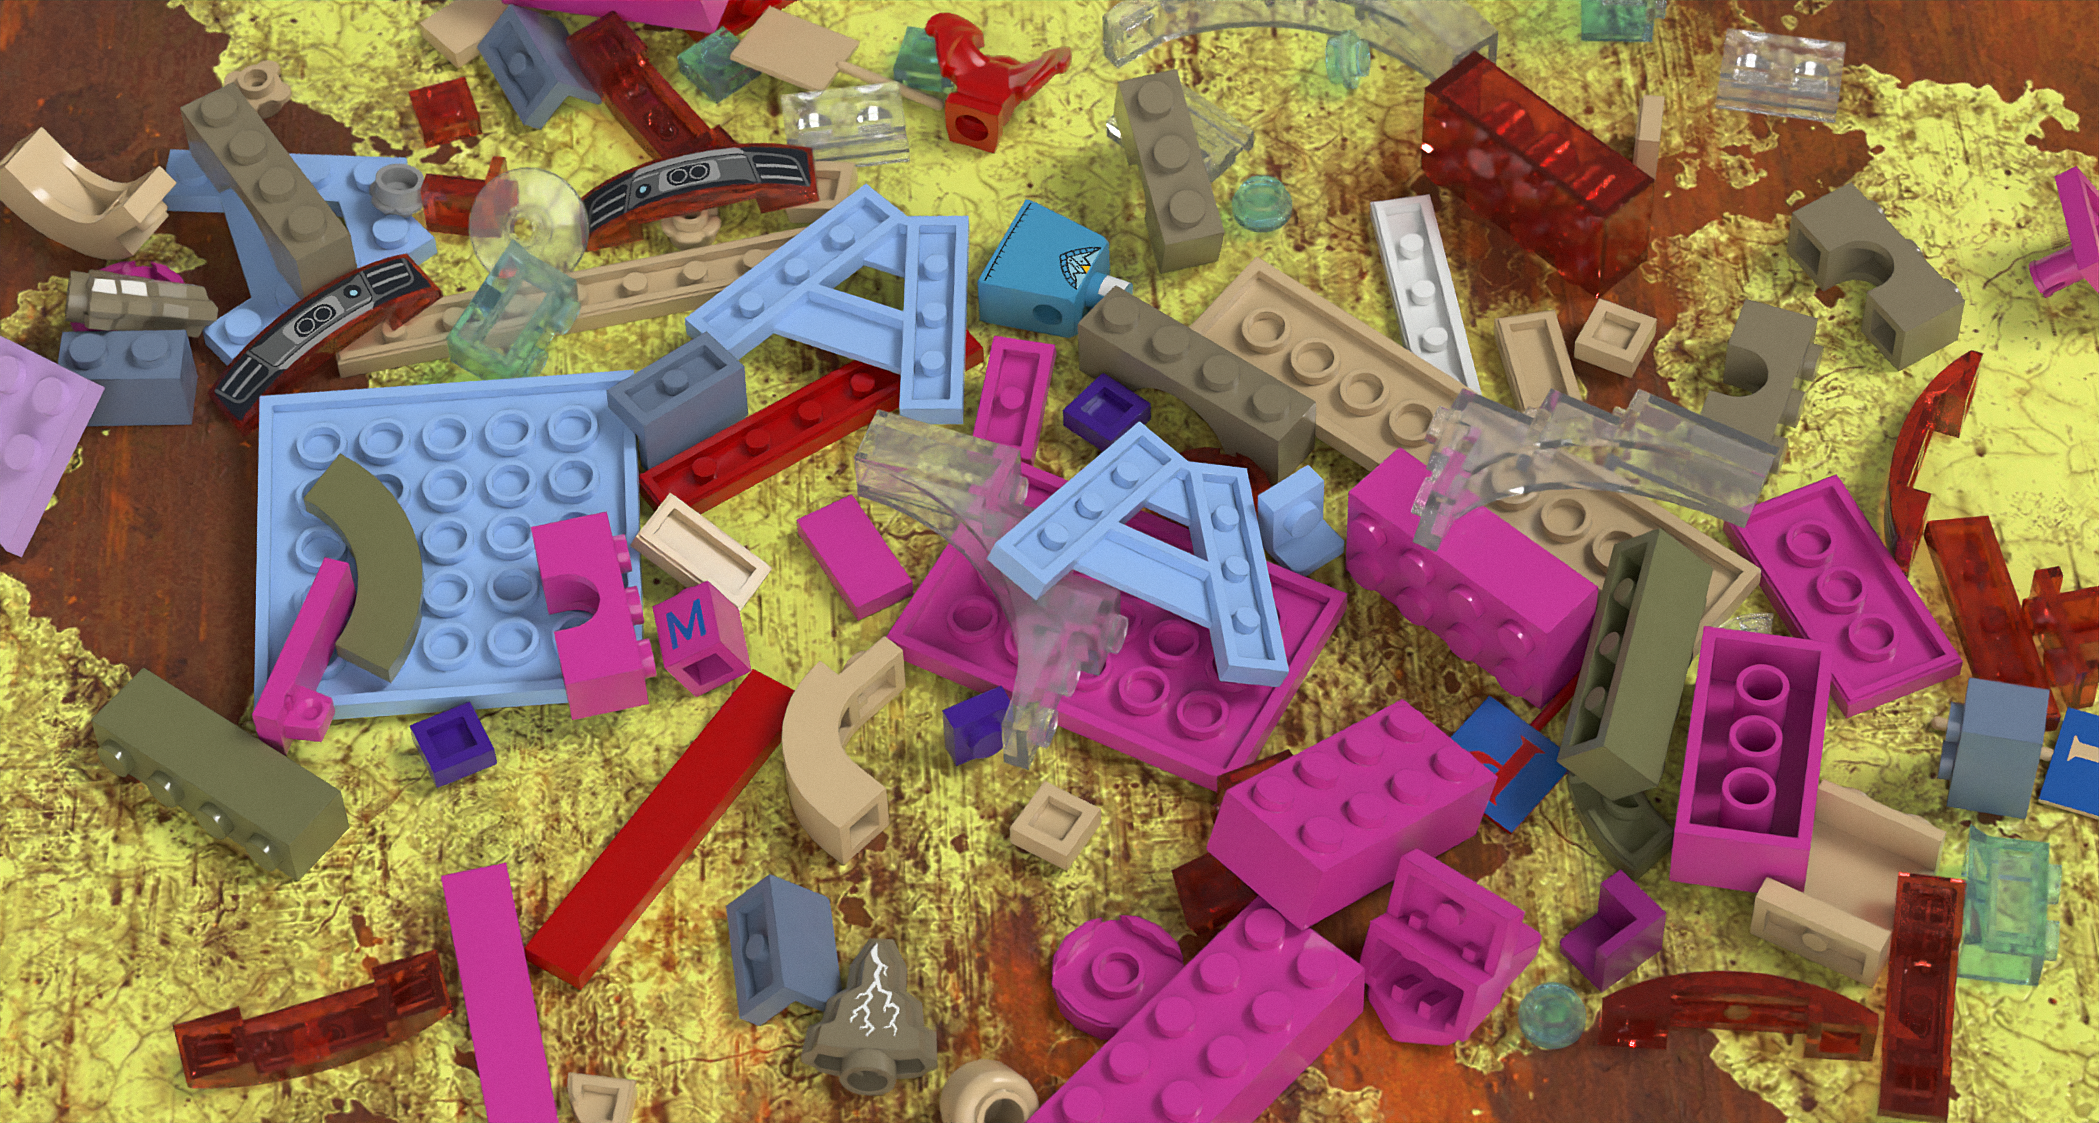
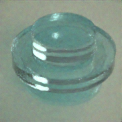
M1354 29L1343 30L1341 36H1332L1327 40L1326 69L1331 84H1343L1346 89H1357L1361 77L1369 75V46L1367 41H1359L1357 32Z
M1266 175L1253 176L1245 180L1234 194L1232 214L1236 222L1247 230L1261 233L1271 232L1281 228L1289 221L1292 215V198L1278 179Z
M1556 982L1543 983L1535 987L1521 1001L1518 1011L1519 1028L1523 1035L1537 1046L1547 1049L1564 1048L1576 1042L1583 1034L1586 1026V1008L1582 1000L1570 987Z

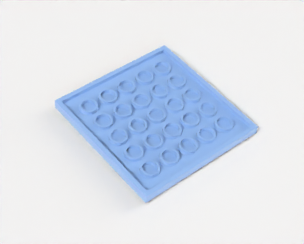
M634 370L260 396L254 709L325 557L349 563L357 594L358 573L354 557H352L350 550L341 537L330 526L306 511L303 499L339 454L358 463L374 475L393 494L403 508L414 530L419 546L425 582L421 608V625L415 643L392 683L338 657L335 648L316 689V692L332 698L335 708L332 720L444 712L469 701L474 710L568 703L554 631L580 626L589 621L594 615L581 610H570L549 615L537 564L531 527L607 511L612 536L625 534L632 572L621 574L624 588L637 586L643 611L641 553L630 546L641 530L638 436L608 408L606 390L632 376ZM644 624L633 626L636 640L644 639Z

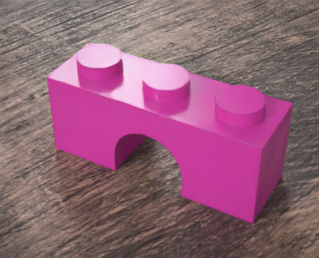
M607 511L531 527L537 564L549 615L570 610L586 611L594 615L589 621L580 626L554 631L572 720L649 704L645 679L656 677L657 673L649 638L636 640L633 627L644 624L637 586L624 588L621 575L632 572L625 534L612 536Z

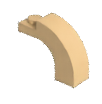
M42 127L20 140L0 161V200L10 210L48 238L84 255L106 260L126 259L138 251L169 216L166 212L168 206L162 199L177 183L160 165L130 183H118L105 179L77 162Z
M885 636L867 651H859L847 661L839 675L819 661L799 683L790 699L783 721V757L787 790L792 808L809 836L842 865L846 864L890 825L886 787L855 764L845 752L846 745L853 734L906 688L903 650Z

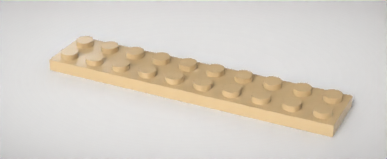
M1257 256L1189 327L1316 401L1315 437L1370 472L1399 447L1407 451L1598 586L1596 611L1614 544L1658 528L1663 529L1713 568L1706 596V607L1701 616L1693 647L1692 661L1700 653L1704 626L1721 628L1760 583L1761 569Z

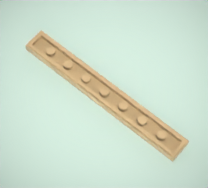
M807 227L366 311L332 332L340 376L345 378L696 310Z

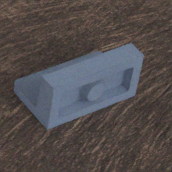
M510 4L477 46L524 125L541 130L568 95L598 105L606 97L575 50L577 45L566 27L556 18Z
M707 331L606 390L608 408L638 435L641 466L646 471L743 420L748 415L744 365Z
M769 874L726 905L739 1019L761 1026L795 1001L824 1012L827 1000L842 991L829 899L822 894Z

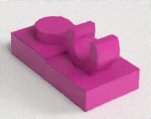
M1001 336L993 337L969 450L973 460L1002 464L1005 458L1009 456L1034 466L1057 354L1054 344Z

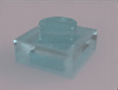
M724 26L678 55L679 72L716 104L762 74L761 71L730 60V54L741 41Z
M908 26L893 68L894 81L912 88L943 93L952 92L955 84L948 78H943L940 74L935 38L929 37L925 33L924 28Z

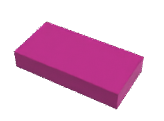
M852 494L796 520L799 536L857 621L914 595L913 581Z

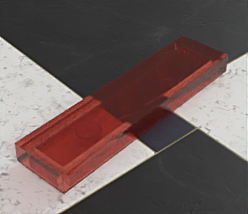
M1989 516L1927 521L1923 537L1973 678L2050 690L2045 732L2056 731L2061 715Z

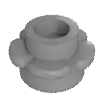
M390 164L382 167L376 173L375 181L369 188L373 206L385 215L396 214L404 218L410 217L420 211L422 204L429 200V190L424 184L423 174L415 167L406 164Z

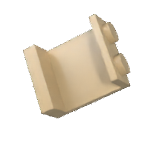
M1823 779L1817 790L1804 893L1767 877L1755 897L1750 934L1873 988L1897 945L1902 890L1906 886L1928 889L1939 869L1946 832L1932 826L1927 820L1918 815L1904 814L1878 803L1858 789L1842 787Z

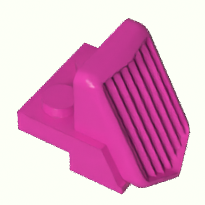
M1418 848L1401 856L1387 911L1370 921L1359 964L1365 967V983L1368 984L1367 995L1369 1001L1394 1041L1450 1045L1457 1040L1464 1042L1469 1039L1474 1029L1497 1006L1501 1000L1502 993L1538 954L1542 936L1538 931L1523 923L1525 911Z

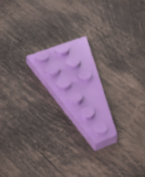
M0 335V544L7 552L22 557L105 387Z

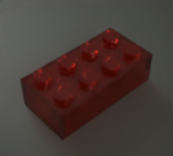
M1476 50L1472 51L1424 88L1420 169L1425 172L1433 183L1441 187L1445 186L1468 203L1475 214L1483 219L1491 220L1511 235L1522 249L1534 252L1557 269L1559 274L1568 283L1580 286L1597 300L1647 260L1656 181L1654 178Z

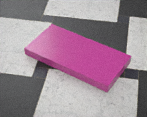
M1837 474L1724 516V533L1741 557L1761 569L1759 586L1792 637L1835 643L1829 693L1846 719L1960 675L1962 659Z

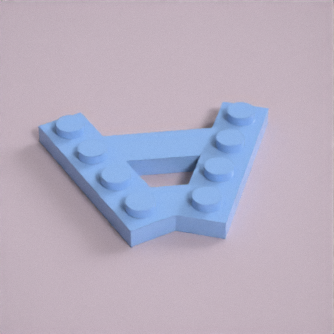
M170 150L166 172L177 183L162 199L168 206L166 211L225 213L251 295L250 299L203 329L205 344L231 369L264 334L303 303L277 270L258 225L239 196L231 188L219 193L193 159L190 150ZM289 154L336 216L344 218L347 230L351 235L358 272L399 258H405L414 267H417L437 254L435 237L412 216L404 218L396 214L385 215L382 211L375 208L371 202L372 196L369 193V188L375 181L376 173L382 167L390 164L408 165L407 158Z
M865 184L684 318L686 334L694 339L707 331L737 360L772 334H777L901 375L899 404L901 425L963 424L969 216H907ZM861 267H871L905 278L904 309L901 311L833 288Z
M1140 421L998 540L987 557L990 563L1035 600H1038L1074 569L1208 628L1219 681L1280 687L1289 673L1247 468L1187 461ZM1144 507L1189 527L1194 555L1124 524Z

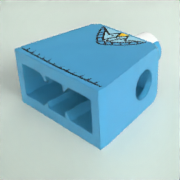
M1028 199L1023 203L977 281L980 321L1066 338L1078 335V323L1115 285L1133 294V284L1131 282L1110 276L1109 242L1104 236Z

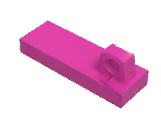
M324 558L252 714L259 740L285 756L294 739L322 742L335 714L332 698L316 692V689L336 648L335 643L341 636L356 602L357 594L350 566L347 562Z

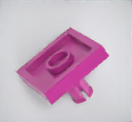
M2075 166L2054 176L2071 245L2039 260L2029 262V271L2038 291L2043 293L2045 298L2083 279H2086L2099 294V191L2080 169Z

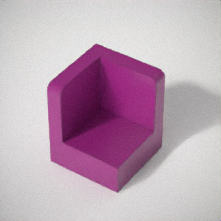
M1620 869L1600 884L1597 913L1560 940L1559 951L1603 993L1662 950L1666 912Z

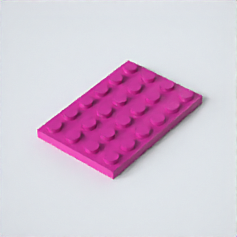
M1007 456L886 637L903 650L904 661L979 693L1002 686L1013 707L1225 795L1226 790L1240 784L1336 628L1347 609V593L1266 561L1289 673L1280 687L1219 681L1208 628L1074 569L1038 600H1035L987 560L994 544L1068 482V480ZM1142 510L1124 524L1194 555L1189 529Z

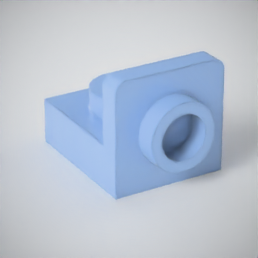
M1309 465L1258 495V525L1263 548L1281 567L1305 577L1344 552V540L1323 520L1324 480Z

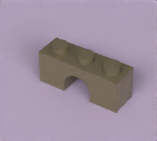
M1177 69L1118 81L1113 113L1128 165L1137 164L1141 175L1146 202L1144 221L1159 273L1163 274L1219 261L1225 232Z
M1852 182L1792 212L1787 253L1823 292L1848 280H1861L1876 286V288L1867 292L1861 332L1898 372L1958 340L1965 300L1962 298L1957 286L1951 280L1944 279L1924 259L1918 245L1910 239H1905L1887 220L1882 208L1875 201L1868 200Z
M1745 299L1727 345L1723 383L1745 389L1752 394L1735 397L1709 390L1691 435L1686 476L1759 496L1768 472L1776 475L1779 474L1789 440L1782 437L1786 426L1797 427L1806 399V392L1800 390L1803 380L1814 382L1822 360L1824 346L1814 344L1818 318Z

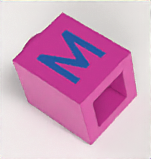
M708 580L697 586L686 588L676 596L652 606L664 668L695 697L752 671L739 609Z

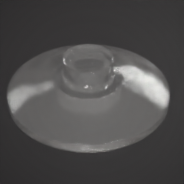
M523 167L512 169L496 176L479 192L470 212L469 238L474 254L482 267L495 279L504 284L572 272L582 259L588 243V216L580 196L565 179L545 169ZM520 218L527 219L533 227V234L527 241L520 240L514 231L515 223Z

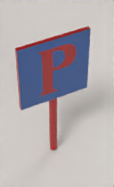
M1581 669L1530 724L1523 721L1491 696H1488L1450 737L1498 777L1483 816L1510 835L1567 774L1566 768L1557 762L1560 747L1540 732L1574 696Z

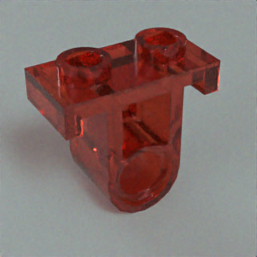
M2060 566L2035 570L2029 598H2025L2022 601V616L2028 634L2031 637L2038 636L2043 648V668L2047 682L2052 688L2059 687L2067 708L2082 709L2092 707L2099 684V586L2060 593L2063 581V573Z

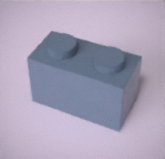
M186 330L62 332L58 364L105 387L87 426L192 425L198 375Z
M1969 677L1964 703L1951 701L1945 740H1943L1937 779L1950 780L1947 807L2026 819L2043 746L2050 690Z

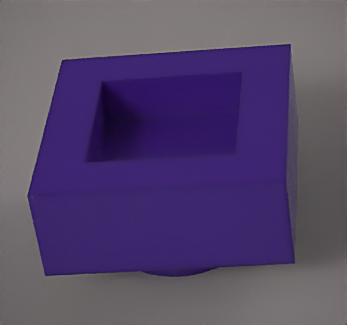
M1102 373L1063 409V426L1102 452L1139 421L1145 425L1151 420V403L1105 373Z
M1002 686L942 710L945 748L956 766L975 758L982 759L993 756L1004 746L1015 742L1013 704Z
M470 701L409 725L412 740L436 788L497 764L495 749Z

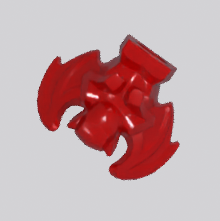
M949 12L933 15L925 26V33L929 37L935 38L936 56L941 76L948 78L957 86V92H950L945 100V124L949 141L995 154L1001 140L1003 126L1009 122L1014 109L1023 100L1028 101L1056 74L1066 73L1071 65V48L1066 46L1042 52L1038 59L1023 64L1010 56L984 55L979 50L985 47L983 32L967 19Z

